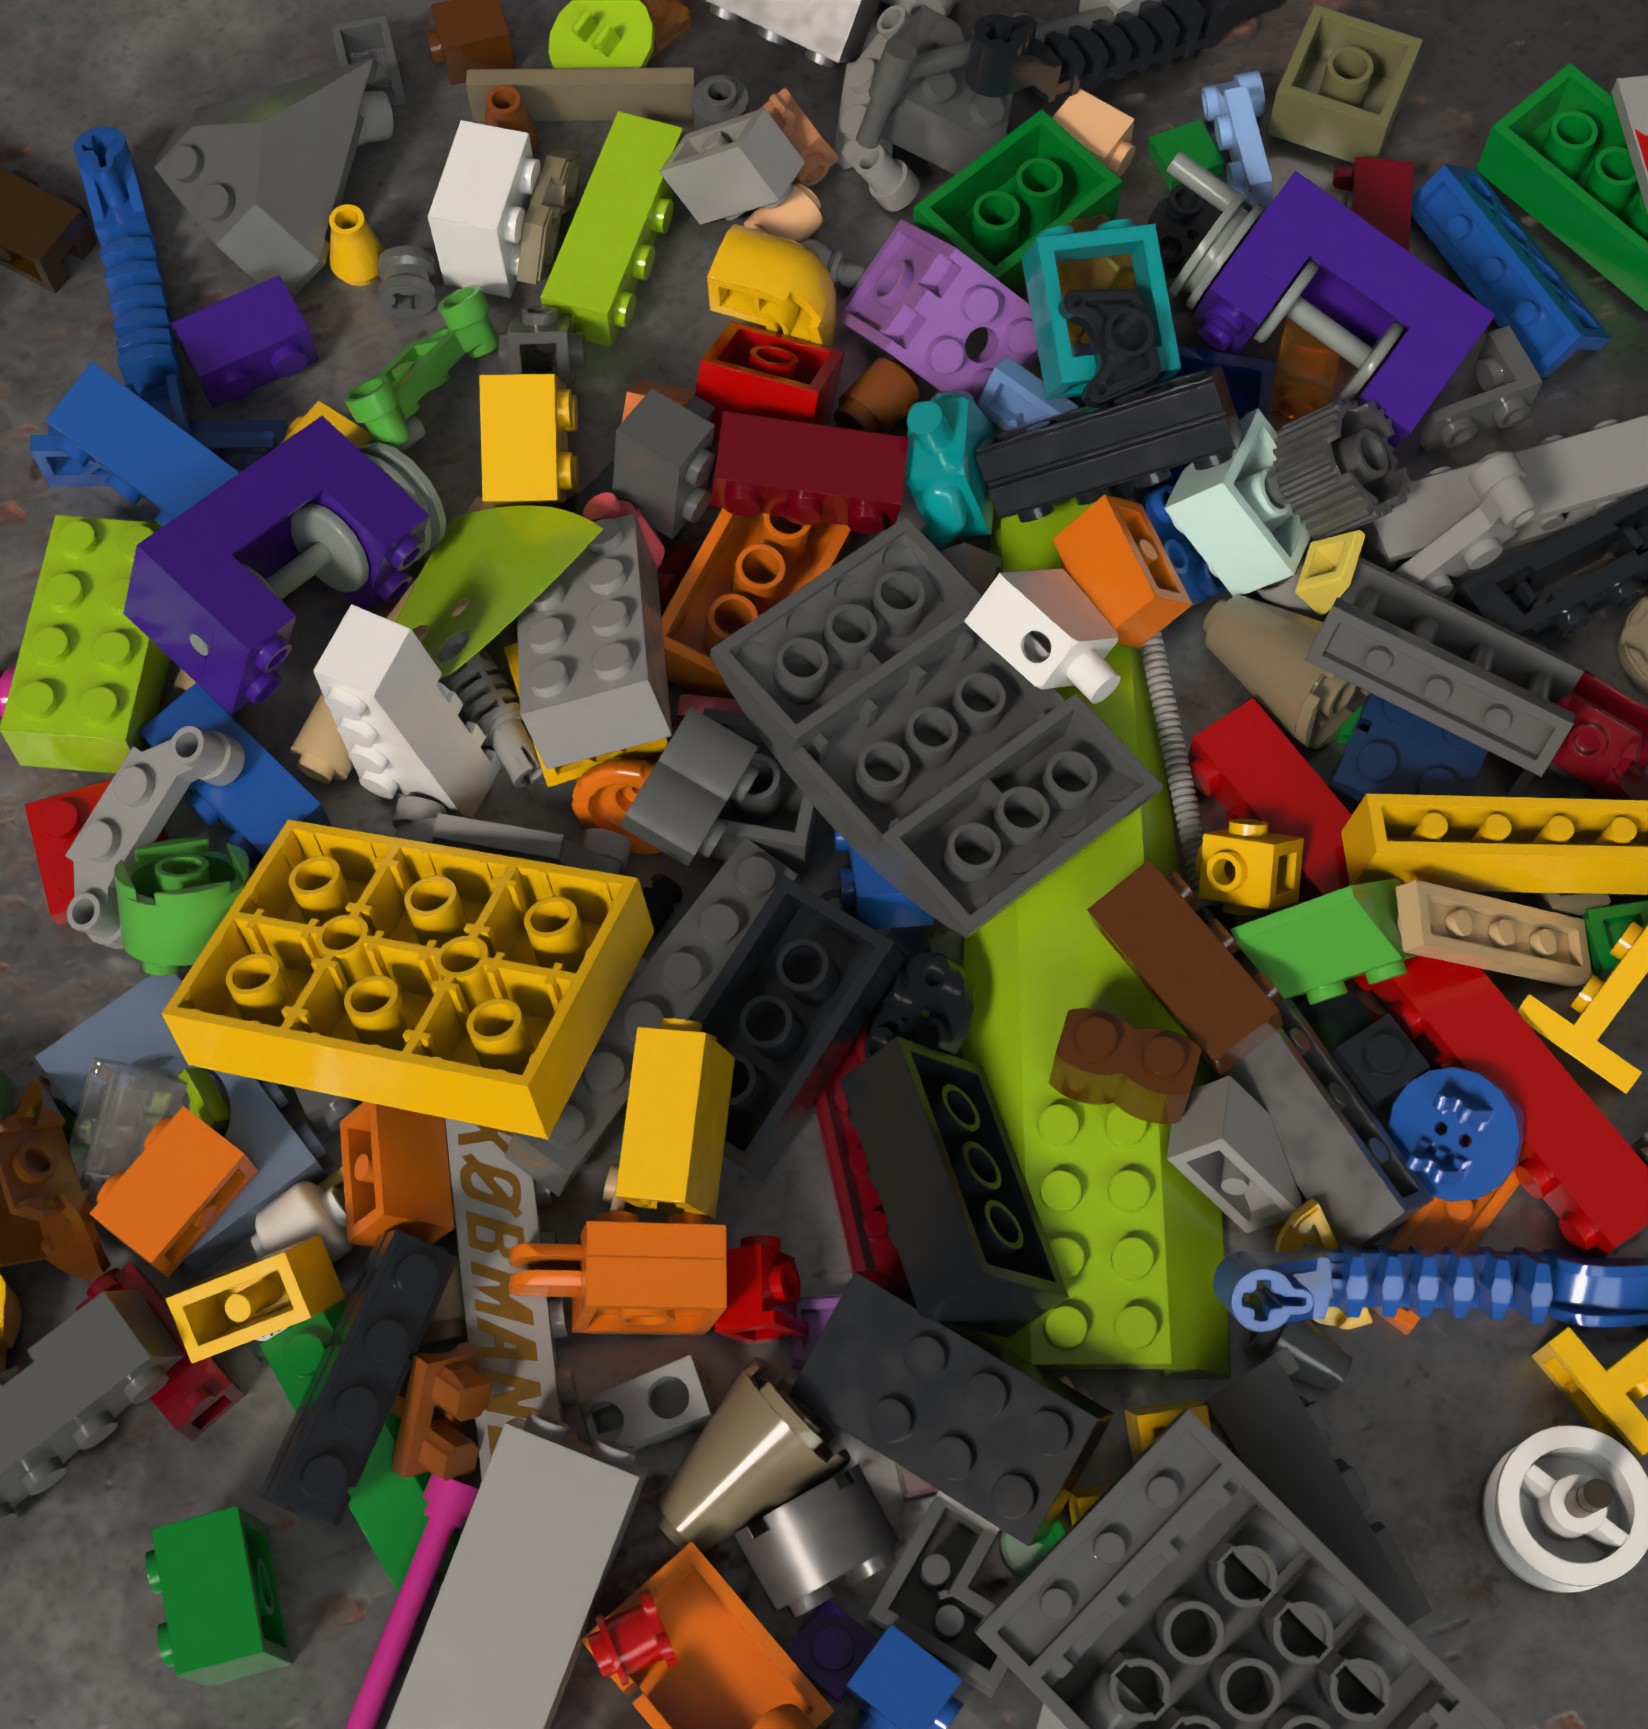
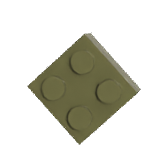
M1314 4L1277 89L1266 134L1354 163L1355 157L1379 159L1410 84L1423 39Z

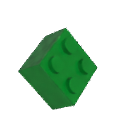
M234 1506L151 1529L154 1550L146 1552L145 1565L148 1581L155 1595L162 1593L167 1622L158 1624L157 1637L161 1657L167 1668L174 1666L176 1676L202 1685L213 1686L292 1664L267 1524L239 1506Z

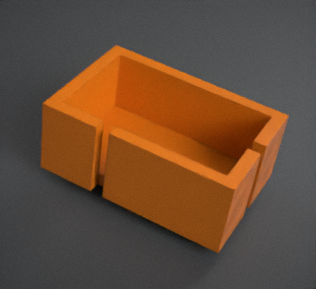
M692 1541L605 1618L606 1620L641 1604L638 1593L649 1589L679 1664L668 1668L665 1659L628 1675L630 1683L622 1686L617 1673L610 1675V1677L628 1697H631L639 1688L644 1692L632 1704L653 1729H751L764 1714L782 1704L797 1706L817 1729H822L835 1717V1710ZM598 1625L581 1639V1642L592 1655L593 1652L587 1636L599 1631Z

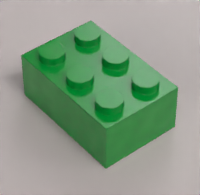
M1041 109L913 207V226L956 247L1011 291L1022 297L1027 293L1021 257L1035 238L1038 237V234L1046 229L1057 226H1072L1075 229V233L1095 231L1101 224L1116 220L1122 180ZM1066 261L1056 262L1057 268H1059Z

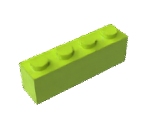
M618 111L540 297L542 306L557 308L558 315L573 314L574 332H584L585 341L612 348L620 327L628 328L632 321L636 307L635 289L639 280L646 281L649 278L655 259L654 242L658 233L665 234L668 231L672 220L674 208L672 197L674 191L659 172L684 137L682 127Z

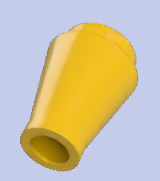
M351 204L336 207L329 216L331 228L330 267L337 277L350 285L365 286L371 284L379 278L377 260L379 255L385 251V247L366 222L360 208Z

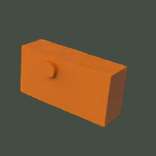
M722 508L661 617L667 680L696 695L735 699L710 657L711 648L843 560L857 532L851 530L847 525L819 522L814 525H800L789 521L785 516L763 513L753 516H737Z

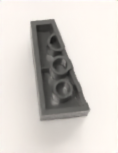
M139 1290L101 1292L27 1349L33 1363L28 1367L24 1364L16 1365L0 1373V1532L16 1518L17 1514L13 1508L29 1494L36 1495L43 1492L65 1475L67 1468L64 1463L79 1449L91 1448L107 1438L118 1426L114 1418L131 1403H141L162 1389L169 1380L165 1372L184 1356Z

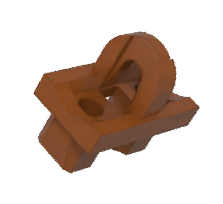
M468 1342L457 1344L454 1350L447 1353L434 1354L423 1352L415 1354L413 1357L410 1375H406L391 1408V1412L401 1418L391 1469L403 1478L431 1472L448 1481L469 1475L475 1470L479 1447L476 1446L474 1441L464 1435L466 1420L480 1417L482 1412L488 1407L493 1385L477 1373L481 1351ZM434 1408L443 1413L442 1418L432 1420Z

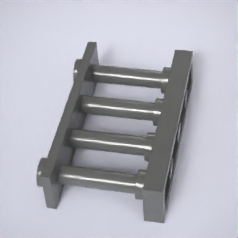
M1361 557L1358 558L1349 588L1340 598H1336L1305 658V661L1540 777L1543 776L1572 728L1576 715L1552 702L1573 691L1585 670L1584 666Z

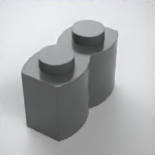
M690 707L630 806L620 827L686 866H689L697 851L709 858L728 826V823L718 818L722 808L729 797L741 803L760 769L750 764L758 746Z

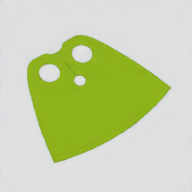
M505 506L454 516L445 530V537L434 548L420 572L395 622L412 630L420 625L428 626L427 636L421 644L441 671L442 675L439 680L445 678L475 656L529 606L579 556L603 528L573 512L546 506ZM468 599L467 607L460 614L453 616L452 611L454 607L462 600ZM460 631H468L469 639L465 647L452 659L440 662L438 654L443 644L454 634Z

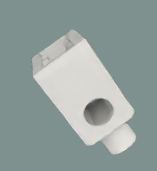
M1064 569L999 573L964 620L975 633L1027 680L1042 690L1075 685L1092 704H1096L1108 697L1121 680L1120 675L1104 660L1118 642V632Z

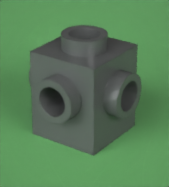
M536 306L523 309L522 316L513 317L507 335H500L499 355L502 371H510V375L555 374L567 385V389L571 390L577 368H586L584 332H574L573 314L558 315V309L555 307ZM556 343V349L550 353L541 352L536 347V344Z

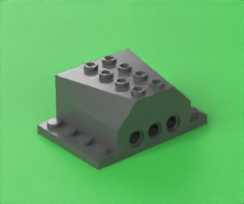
M1183 1409L973 1629L980 1639L1068 1729H1509L1189 1409Z

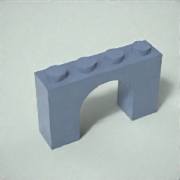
M176 973L167 976L149 975L35 1056L70 1107L88 1125L149 1081L166 1074L182 1072L185 1068H199L187 1064L161 1014L182 982ZM206 1069L210 1077L226 1087L229 1096L230 1122L225 1139L242 1151L259 1172L182 1261L197 1276L256 1233V1214L271 1201L299 1182L310 1181L318 1185L328 1178L317 1162V1159L327 1151L304 1121L293 1128L279 1111L289 1101L276 1083Z

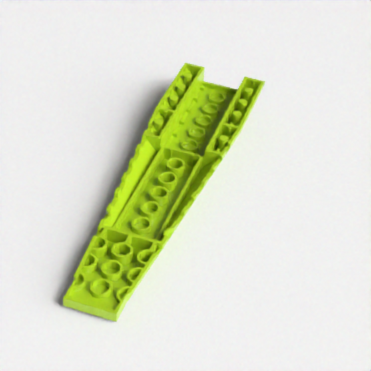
M997 426L998 433L1004 432L1003 429ZM1073 497L1053 503L1055 510L1049 515L1025 523L1019 521L1017 514L1000 519L997 517L995 509H993L992 534H989L988 552L1002 558V569L996 571V577L999 573L1061 569L1063 561L1052 539L1094 503L1077 505L1076 499ZM1115 644L1104 660L1120 675L1121 680L1115 690L1104 700L1092 704L1075 685L1054 689L1064 700L1076 694L1163 784L1161 791L968 938L964 937L962 967H964L973 985L974 1011L968 1034L959 1050L963 1052V1060L983 1067L1069 1295L1067 1299L1008 1338L981 1331L978 1332L1041 1370L1161 1369L1162 1379H1230L1232 1375L1228 1310L1217 1299L1213 1288L1215 1271L1224 1259L1222 1210L1167 1160L1171 1124H1156L1137 1119L1124 1112L1115 1103L1096 1105L1078 1102L1062 1095L1049 1084L1055 1053L1068 1010L1079 1008L1097 1009L1123 1019L1135 1030L1141 1028H1161L1187 1037L1098 931L1087 911L1089 907L1149 859L1163 875L1173 869L1181 877L1163 753L1161 752L1162 746H1160L1161 739L1158 738L1159 732L1156 728L1158 724L1155 723L1156 717L1153 714V702L1150 700V687L1147 685L1148 680L1145 676V665L1142 662L1143 657L1141 656L1142 650L1140 648ZM1202 1053L1191 1090L1211 1083L1209 1067Z

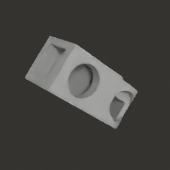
M690 1354L587 1399L579 1405V1410L591 1447H593L596 1438H602L625 1446L635 1452L651 1443L655 1445L691 1430L696 1432L703 1430L717 1410L702 1364Z

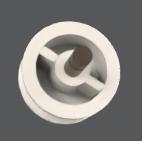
M1557 1426L1542 1430L1504 1454L1490 1472L1482 1497V1517L1487 1537L1495 1553L1505 1566L1516 1576L1535 1587L1557 1593H1576L1595 1588L1627 1573L1640 1561L1648 1549V1477L1636 1458L1623 1445L1602 1432L1581 1426Z

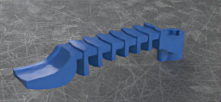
M96 127L81 134L75 141L73 149L79 165L94 229L102 247L99 251L106 269L104 278L111 294L109 304L115 317L113 326L118 337L116 347L120 355L117 357V362L126 383L124 386L191 435L187 415L189 403L185 394L186 385L179 369L182 367L181 360L175 347L177 341L170 323L172 316L165 298L167 297V291L161 277L163 273L162 266L156 253L158 246L146 208L142 183L124 134L114 127Z
M1303 1244V1248L1287 1252H1235L1223 1259L1218 1265L1213 1278L1214 1292L1220 1303L1241 1325L1256 1332L1272 1331L1286 1323L1308 1319H1325L1328 1307H1337L1347 1317L1359 1318L1363 1307H1372L1383 1317L1392 1318L1395 1317L1398 1308H1408L1418 1317L1430 1318L1434 1308H1443L1454 1318H1466L1469 1308H1478L1492 1320H1503L1507 1310L1513 1309L1532 1324H1543L1548 1315L1555 1320L1588 1327L1648 1325V1258L1596 1257L1556 1249H1543V1252H1531L1525 1247H1514L1513 1251H1495L1491 1247H1479L1478 1251H1461L1456 1246H1445L1444 1250H1425L1421 1246L1410 1245L1408 1250H1391L1386 1245H1374L1373 1249H1354L1351 1245L1339 1244L1338 1249L1318 1248L1315 1244ZM1260 1280L1267 1287L1256 1289L1257 1281ZM1244 1293H1250L1249 1301L1243 1299Z

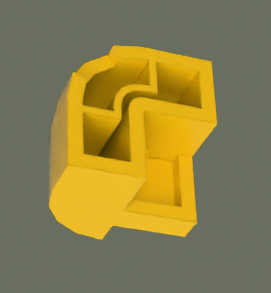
M733 224L726 232L707 275L710 311L766 326L767 331L833 348L837 328V294L831 275L818 253L795 240Z

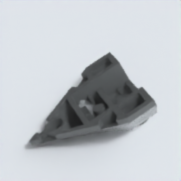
M374 58L195 108L157 149L154 169L213 243L259 284L280 275L292 299L326 263L330 248V242L325 240L329 216L333 207L341 206L364 121V118L359 115L366 84H374L379 62Z

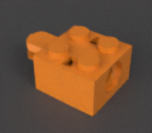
M623 1211L604 1212L597 1215V1221H586L576 1244L522 1243L509 1249L510 1265L518 1269L527 1270L516 1272L509 1276V1292L516 1296L571 1297L570 1333L705 1336L727 1308L726 1225L707 1224V1217L704 1215L692 1213L674 1214L666 1217V1223L639 1222V1216L635 1213Z

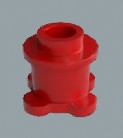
M649 1589L638 1593L641 1604L606 1620L602 1613L595 1616L600 1630L588 1635L587 1639L603 1679L617 1673L622 1686L630 1683L628 1675L665 1659L668 1668L679 1664Z

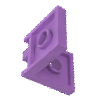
M902 219L837 312V320L896 358L939 391H967L974 397L976 405L994 367L1006 356L1026 370H1029L1039 356L1030 304L956 247ZM979 327H985L988 332V343L985 349L977 356L968 357L965 352V342L968 335Z

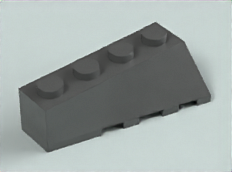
M1287 1346L1204 1402L1208 1408L1211 1432L1407 1627L1432 1612V1609L1387 1527L1380 1521L1369 1525L1363 1512L1369 1509L1370 1506L1366 1495L1367 1490L1355 1468L1348 1465L1341 1458L1334 1460L1327 1447L1330 1446L1331 1441L1327 1430L1332 1426L1318 1401L1313 1400L1309 1403L1303 1396H1299L1288 1376L1300 1370Z

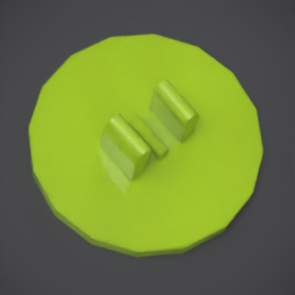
M572 0L558 14L550 31L548 54L553 68H646L654 51L655 27L649 10L640 0Z

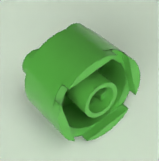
M171 839L148 844L134 850L136 862L125 867L122 859L116 864L114 876L122 945L129 955L143 962V970L146 973L155 976L172 975L179 972L183 966L195 963L250 878L249 858L240 847L227 843V853L209 850V839Z

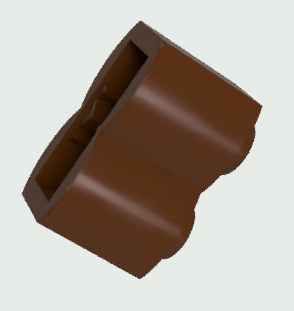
M1089 1008L1068 1010L1055 1053L1049 1084L1062 1095L1078 1102L1096 1105L1115 1103L1127 1114L1146 1122L1156 1124L1180 1122L1188 1101L1202 1049L1189 1038L1174 1031L1161 1028H1141L1135 1030L1126 1021L1111 1013Z

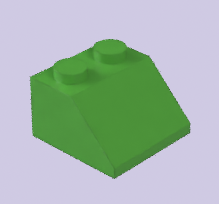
M1399 878L1350 885L1231 929L1233 938L1240 949L1255 967L1260 969L1269 978L1283 999L1306 994L1310 1005L1347 994L1348 991L1344 981L1363 974L1366 975L1369 985L1406 974L1408 972L1404 961L1419 956L1403 952L1402 939L1397 924L1399 914L1395 887L1401 885Z

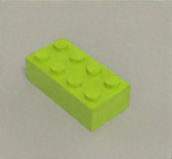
M55 515L0 725V732L20 766L116 774L133 746L143 751L148 749L138 731L158 715L171 658L129 620L123 612L136 546L162 528L159 523Z

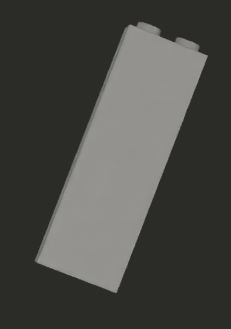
M530 1411L527 1420L517 1417L504 1424L386 1729L551 1728L583 1644L581 1639L586 1636L649 1469L633 1463L636 1452L602 1438H596L593 1447L566 1437L570 1428L569 1425L538 1412Z

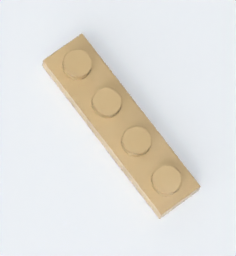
M1419 880L1395 887L1399 914L1397 924L1402 939L1403 952L1567 987L1586 984L1592 977L1584 919Z

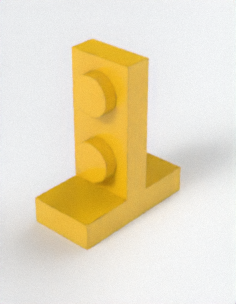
M1632 921L1609 952L1619 959V962L1605 981H1602L1593 974L1570 1005V1007L1580 1013L1573 1024L1530 994L1526 996L1516 1010L1532 1029L1626 1094L1642 1072L1597 1040L1648 972V923L1643 928L1634 921Z
M1567 1327L1531 1355L1591 1429L1602 1432L1619 1442L1636 1460L1648 1452V1420L1634 1404L1648 1394V1336L1606 1370L1570 1327Z

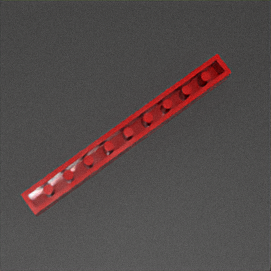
M1251 698L1193 736L1187 757L1191 767L1190 773L1193 776L1192 781L1205 796L1212 794L1226 811L1228 825L1230 819L1261 820L1269 823V833L1304 838L1299 889L1300 903L1350 886L1341 831L1352 814L1254 698ZM1419 955L1405 960L1404 963L1408 973L1372 985L1368 984L1365 974L1353 978L1362 989L1366 991L1372 990L1388 1009L1387 1014L1390 1013L1410 1041H1414L1430 1060V1070L1459 1066L1484 1073L1503 1087L1510 1098L1520 1105L1525 1119L1522 1128L1524 1140L1518 1161L1519 1164L1515 1168V1174L1529 1194L1537 1199L1543 1198L1560 1219L1559 1227L1562 1234L1577 1251L1588 1253L1590 1256L1607 1257L1648 1227L1647 1165L1481 968Z

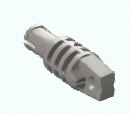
M460 631L450 637L441 647L438 660L444 662L456 656L468 642L469 632ZM483 648L464 665L443 678L446 687L450 691L455 692L464 704L460 712L464 714L465 721L477 724L486 736L483 744L493 747L511 777L514 787L524 788L527 784L524 779L525 775L529 783L534 784L544 777L533 741L524 727L525 724L520 715V703L517 702V697L509 688L505 677L500 674L497 664Z

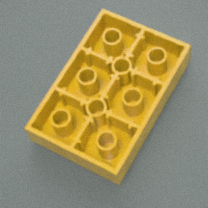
M288 819L161 1014L187 1064L190 1066L548 1139L654 934V929L639 878Z

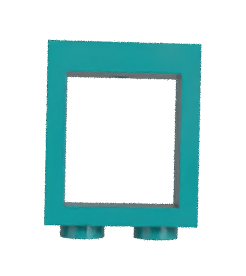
M1118 219L1101 224L1095 231L1075 233V229L1072 226L1052 227L1040 232L1021 257L1046 400L1082 396L1083 389L1092 379L1096 370L1094 355L1073 357L1067 321L1058 311L1062 293L1056 262L1131 254L1137 293L1141 295L1147 315L1153 324L1154 341L1161 365L1159 375L1148 386L1170 380L1181 369L1155 224L1134 226L1131 219Z

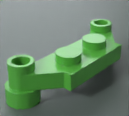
M467 286L445 297L438 304L437 308L446 326L421 340L410 342L376 377L360 383L345 395L344 401L357 423H364L374 442H380L395 448L406 442L410 438L411 432L405 423V419L419 410L420 405L418 401L428 391L441 386L449 379L450 374L448 371L465 353L468 352L471 358H477L490 353L499 346V336L487 315L491 308L480 286Z

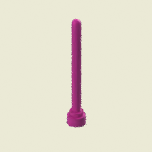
M431 1473L422 1496L423 1499L428 1501L423 1512L424 1515L429 1517L344 1729L376 1728L455 1527L463 1528L479 1487L457 1478L445 1481Z

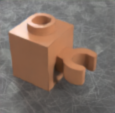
M785 87L778 94L774 93L770 96V100L760 109L765 108L805 162L791 184L800 183L810 187L820 182L828 173L829 168L841 158L806 110Z

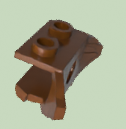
M37 1074L26 1086L14 1114L12 1113L0 1122V1267L47 1260L66 1274L82 1277L93 1283L111 1266V1263L103 1250L93 1216L89 1214L91 1212L89 1190L82 1189L62 1129L66 1120L58 1110L52 1097L50 1080Z

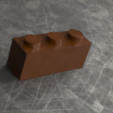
M1149 859L1089 907L1087 911L1098 931L1187 1037L1202 1049V1055L1221 1076L1284 1026L1280 1010L1276 1007L1284 999L1274 984L1260 969L1257 968L1249 975L1233 957L1240 948L1217 919L1214 918L1208 924H1205L1190 907L1197 901V898L1180 875L1173 869L1163 875Z

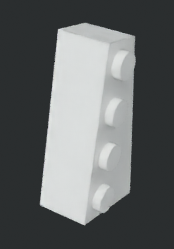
M351 604L313 672L325 698L324 701L329 707L336 723L337 731L340 733L348 751V757L351 759L358 774L360 784L370 792L386 799H392L395 794L401 797H421L441 804L447 809L448 815L474 819L503 765L495 751L489 749L485 751L480 748L486 738L480 727L469 721L464 725L458 714L464 704L455 692L450 691L438 682L442 673L412 629Z

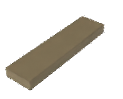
M692 67L467 70L466 89L473 122H485L487 94L491 89L500 85H509L518 90L532 121H614L618 111L651 120H693L691 96L696 87L695 70Z

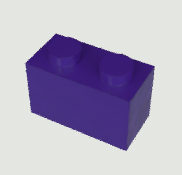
M280 275L171 323L183 353L212 408L228 401L241 400L253 390L281 377L294 376L300 373L306 366L319 361L309 328Z

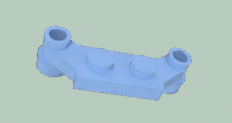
M1255 70L1236 74L1233 77V81L1202 87L1201 99L1206 121L1214 120L1219 150H1229L1232 162L1227 163L1228 186L1237 192L1242 191L1247 195L1245 204L1253 208L1258 203L1265 208L1259 217L1260 219L1274 198L1272 191L1273 180L1256 118L1265 116L1266 107L1262 79L1259 71Z

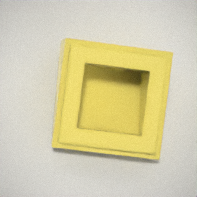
M1361 530L1310 543L1295 593L1318 615L1328 613L1336 598H1340L1349 588L1366 536Z

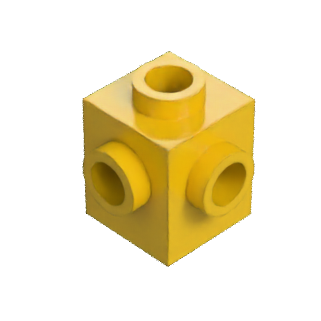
M1230 819L1229 828L1203 833V843L1197 852L1195 861L1196 874L1200 878L1198 898L1222 902L1223 912L1235 915L1261 914V909L1270 910L1298 902L1304 838L1269 833L1268 822L1254 819Z

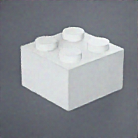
M460 121L428 214L444 285L457 288L478 285L483 293L511 298L517 279L523 222L541 172L540 160L533 158L529 133L469 121Z

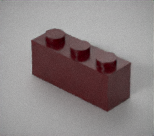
M723 411L717 443L710 506L724 508L727 512L737 516H753L763 513L785 516L789 521L800 525H814L819 522L847 525L851 530L864 534L885 531L896 524L902 506L908 437Z

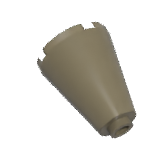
M1235 595L1228 601L1225 599L1218 601L1207 614L1203 624V629L1207 632L1205 637L1207 648L1297 743L1306 747L1309 746L1313 750H1318L1334 740L1340 725L1354 713L1347 706L1357 690L1366 696L1368 691L1305 661L1308 651L1324 622L1243 595Z
M755 1357L744 1367L657 1499V1503L663 1512L657 1519V1523L664 1534L681 1550L692 1541L701 1552H706L739 1530L763 1518V1516L840 1472L851 1461L846 1448L835 1455L831 1452L827 1444L836 1434L819 1414L788 1395L793 1386L784 1377L773 1386L761 1376L770 1365L758 1357Z

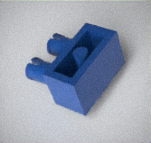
M891 1624L846 1685V1696L860 1706L861 1710L859 1713L863 1716L854 1729H947L964 1705L953 1696L962 1679Z

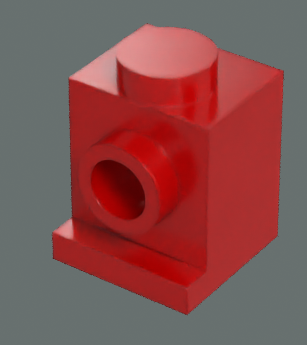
M769 1235L748 1236L740 1240V1247L726 1249L727 1308L715 1322V1333L749 1345L809 1336L808 1322L796 1318V1302L801 1293V1281L795 1267V1257L781 1252V1239Z

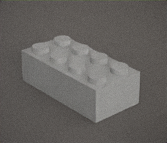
M634 513L594 522L602 527L603 530L517 616L520 715L546 769L672 736L657 567Z

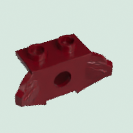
M1585 669L1574 690L1552 702L1576 715L1572 728L1551 763L1598 790L1597 794L1609 799L1648 800V776L1645 772L1648 766V705Z

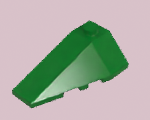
M348 1301L332 1305L316 1316L294 1324L259 1344L295 1413L300 1406ZM420 1352L410 1353L408 1357L413 1362L414 1355ZM412 1364L409 1368L407 1375H410ZM435 1408L432 1420L439 1419L438 1410ZM390 1411L357 1486L349 1487L348 1493L351 1496L348 1507L396 1592L399 1593L429 1518L423 1514L428 1501L423 1499L422 1496L431 1472L403 1478L391 1469L401 1418ZM457 1527L454 1529L435 1579L445 1574L449 1568L460 1539Z

